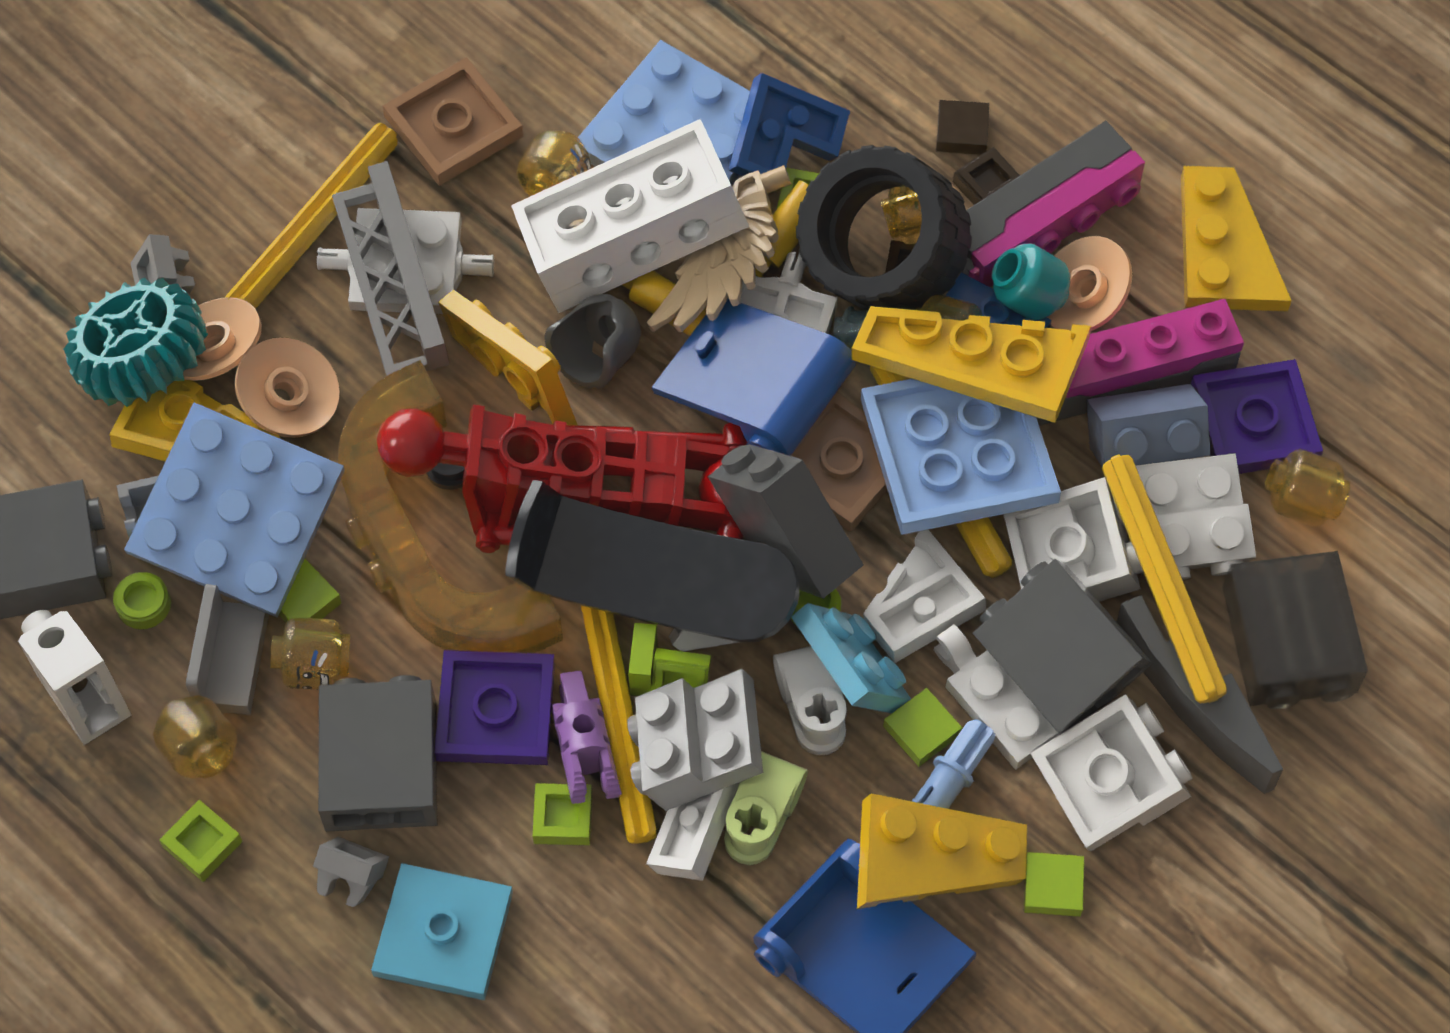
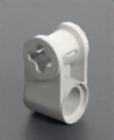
M811 646L773 655L774 670L784 703L787 704L797 740L801 747L815 755H828L837 751L846 737L845 719L847 707L841 689ZM818 718H822L824 723L820 724Z

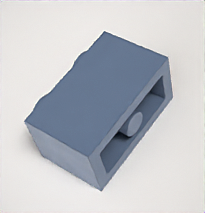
M1191 384L1086 399L1090 450L1102 467L1111 457L1118 454L1121 456L1130 455L1135 465L1210 456L1208 405Z

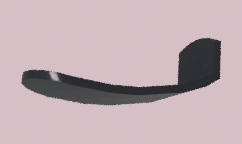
M537 480L532 481L520 507L510 540L505 576L522 587L546 596L653 624L736 642H760L775 635L790 620L798 604L800 588L795 565L779 549L764 543L683 528L580 502L562 496L546 483Z

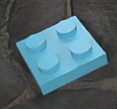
M810 603L804 605L791 616L852 706L893 713L911 699L902 686L906 683L904 674L888 657L883 658L872 643L876 639V635L858 614L851 615L840 612L835 608L829 609Z

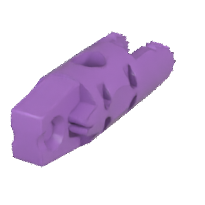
M582 671L561 673V684L559 686L561 703L552 704L551 710L572 804L585 802L587 789L585 778L582 775L598 771L600 772L601 788L605 792L606 799L620 797L622 795L600 699H589Z

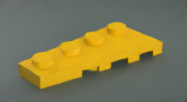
M870 306L852 346V360L1055 423L1090 339L1091 326L1072 324L1071 330L1045 328V322L1022 320V326L990 323V317L969 315L967 320L942 319L939 312Z

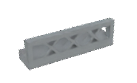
M388 161L368 166L371 184L333 194L332 198L388 382L447 366L449 361ZM377 200L380 212L370 228L350 220L347 207ZM383 226H385L388 237L379 234ZM355 234L363 237V240L361 241L359 246L357 244ZM372 243L393 252L394 257L384 273H380L363 264V258ZM397 270L399 272L402 283L393 279ZM368 278L377 282L373 291L371 290ZM386 288L407 297L408 302L398 319L377 309L376 304ZM411 315L416 328L406 324ZM382 324L392 328L387 337L385 336ZM400 333H403L421 343L424 355L394 364L390 350Z

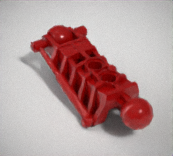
M473 404L470 410L468 435L444 431L443 426L431 413L418 408L400 409L389 416L380 426L376 437L380 459L392 472L405 477L423 476L435 468L438 463L464 467L462 492L472 529L476 536V547L483 553H494L500 549V545H510L520 507L533 480L542 481L562 496L580 502L670 525L717 531L716 535L743 540L741 531L708 478L711 473L722 465L721 461L727 453L747 444L740 426L732 423L725 424L722 433L635 431L633 427L566 425V422L562 421L547 424L526 420V415L514 413V416L511 417L486 411L485 406ZM685 469L704 471L699 483L701 501L683 498ZM603 476L631 477L630 492L602 490Z

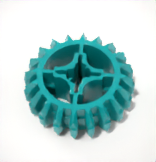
M144 277L135 286H130L124 282L121 289L112 294L105 290V298L98 303L89 302V311L86 314L74 317L77 327L70 329L66 333L69 342L63 348L67 364L70 367L69 372L76 383L81 385L85 393L89 394L93 400L102 399L108 406L116 404L120 400L128 407L136 398L140 397L148 402L153 393L160 390L167 393V386L172 382L184 381L183 372L186 369L198 366L196 356L206 350L203 340L207 337L208 333L205 328L206 323L201 316L202 311L196 301L191 299L189 294L178 283L168 284L163 278H160L151 284Z

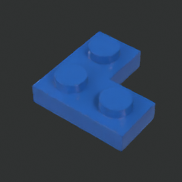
M761 73L753 78L728 171L744 176L758 170L762 174L783 165L786 168L792 146L831 161L839 156L850 110Z

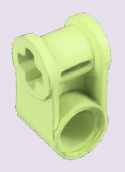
M761 751L763 773L739 782L738 790L727 811L725 821V849L732 859L746 865L759 864L772 853L787 818L791 816L797 805L808 775L807 769ZM750 826L757 827L752 831L751 835L744 834L749 830Z

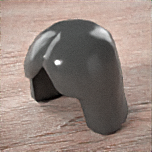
M597 294L584 299L569 314L547 328L544 335L545 347L556 357L561 366L560 372L565 377L580 386L599 389L605 387L612 380L615 373L634 354L639 345L641 328L636 314L623 300L609 294ZM594 341L603 347V358L592 352Z

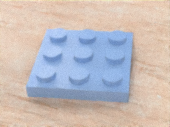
M660 40L573 142L574 152L580 157L574 146L576 144L582 154L580 158L583 160L589 158L590 164L596 167L701 119L732 186L740 175L728 171L750 91Z
M915 379L861 389L862 407L901 535L1059 503L1061 490L1036 417Z
M193 402L124 550L131 556L204 587L205 584L217 585L221 594L278 618L344 474L345 468L339 463Z

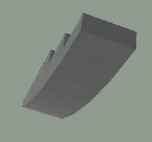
M1138 596L1121 603L1116 622L1153 663L1143 673L1176 715L1218 758L1265 794L1273 791L1283 768L1232 673L1223 676L1227 686V693L1223 697L1212 703L1199 704L1194 698L1172 641H1165L1143 597Z

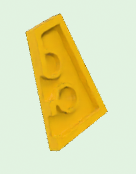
M1183 166L1181 174L1185 308L1226 299L1229 308L1232 310L1289 311L1292 300L1235 168Z
M454 289L438 301L452 337L492 375L499 376L504 372L507 381L517 392L518 399L525 406L533 411L540 405L548 412L552 424L555 421L566 422V425H578L558 375L561 366L556 357L546 347L540 345L536 348L526 341L523 334L512 323L507 322L503 325L493 317L482 302L476 299L471 302Z
M193 380L174 381L167 386V393L160 390L153 393L148 402L139 397L130 406L126 407L124 405L109 434L113 448L166 462L191 406L195 402L280 438L279 435L269 433L257 426L245 412L232 404L222 405L204 394L203 386Z
M871 793L862 800L857 909L875 907L880 903L903 900V902L921 900L926 896L950 892L961 894L1017 885L1026 879L1027 825Z

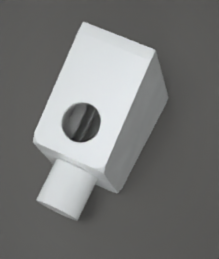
M38 610L26 617L21 626L24 634L21 635L18 642L39 680L83 745L131 716L104 660L67 611H60L52 616L48 610ZM87 678L88 683L86 687L80 692L75 693L71 686Z

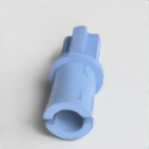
M974 719L967 722L944 756H937L934 759V770L915 798L912 799V802L948 809L963 787H970L974 780L971 774L995 740V732L980 720Z

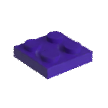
M1296 359L1193 375L1191 385L1208 405L1210 456L1236 453L1239 474L1320 461L1323 449Z
M443 650L435 742L436 761L548 765L555 671L554 654Z

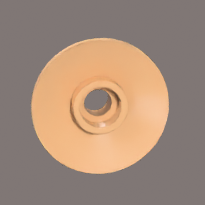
M1089 236L1077 239L1067 244L1054 255L1063 261L1069 269L1070 288L1069 296L1064 306L1047 318L1052 320L1051 326L1055 329L1071 330L1072 324L1091 326V331L1111 320L1123 306L1131 288L1132 266L1126 252L1117 243L1108 238Z
M226 297L210 300L198 305L202 311L201 316L206 323L205 328L208 333L207 337L203 340L206 350L196 356L197 367L186 369L183 372L185 380H205L222 375L236 367L244 355L257 344L261 335L262 323L259 314L250 303L239 298Z
M272 338L256 344L244 355L235 375V391L243 411L257 426L274 435L296 438L313 434L329 422L338 406L340 390L338 378L333 367L317 349L296 339ZM282 389L289 394L290 401L280 398L274 390Z

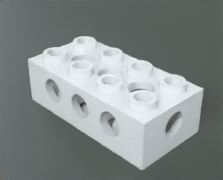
M701 119L511 205L537 274L558 313L578 305L592 295L603 294L749 227Z

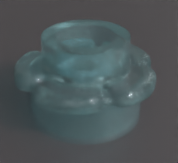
M853 306L845 309L843 317H836L834 322V337L847 345L851 351L868 313V310L855 311Z

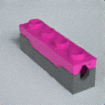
M1107 121L1102 122L966 210L970 214L972 224L970 225L972 242L971 249L968 250L966 258L967 263L962 273L991 287L993 285L992 271L994 265L1005 251L1021 244L1032 243L1051 254L1059 246L1061 240L1073 232L1082 233L1090 229L1098 221L1102 213L1115 205L1122 207L1132 201L1141 189L1140 183L1145 161L1135 151H1132V147Z
M1226 299L1090 334V339L1056 421L1087 413L1086 399L1191 384L1193 375L1236 369L1244 341ZM1037 418L1039 426L1052 423L1050 421Z

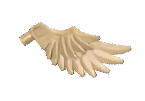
M784 165L760 174L759 170L748 173L734 182L733 191L749 227L688 254L675 272L678 282L647 321L652 332L663 327L675 317L676 319L673 324L678 332H682L699 316L705 307L708 319L711 321L716 320L728 297L732 306L740 304L742 281L748 290L755 288V268L761 273L766 272L768 266L764 256L770 258L775 254L770 242H776L779 236L777 234L778 228L772 218L773 214L768 193L791 185Z

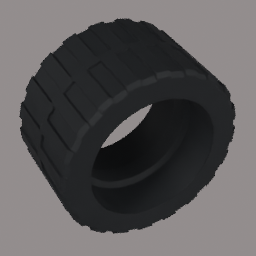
M874 145L861 146V149L849 150L840 154L839 158L833 162H828L805 190L807 193L803 202H800L797 213L799 220L796 226V238L799 239V252L802 261L807 264L808 272L812 277L823 284L826 290L866 311L869 310L870 306L919 310L925 306L930 307L939 301V297L946 291H950L955 285L958 275L961 271L963 272L966 266L968 250L971 249L972 236H970V225L972 224L970 214L964 206L965 201L959 191L952 187V183L946 177L908 152L904 153L896 147L886 145L884 147H876ZM895 187H908L912 189L918 196L922 212L921 231L912 252L899 266L885 274L874 277L859 275L852 266L848 251L849 232L858 211L869 199L884 190Z

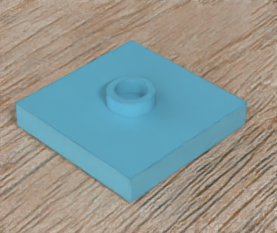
M401 863L371 969L373 977L485 1000L513 895L512 886Z

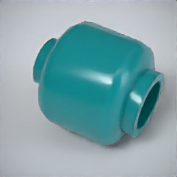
M1021 244L1005 251L994 265L992 280L996 299L1029 320H1042L1052 315L1055 311L1062 308L1068 299L1070 272L1067 265L1035 244Z

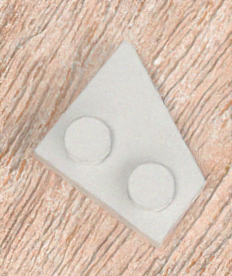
M929 530L919 531L916 535L915 547L903 564L897 563L887 578L886 588L881 593L876 594L863 613L864 620L874 631L876 641L892 661L896 663L936 640L939 634L953 624L958 627L986 610L985 597Z

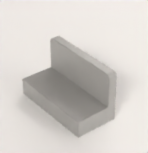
M205 584L186 678V687L196 710L251 715L269 614L246 604L223 602L218 586Z

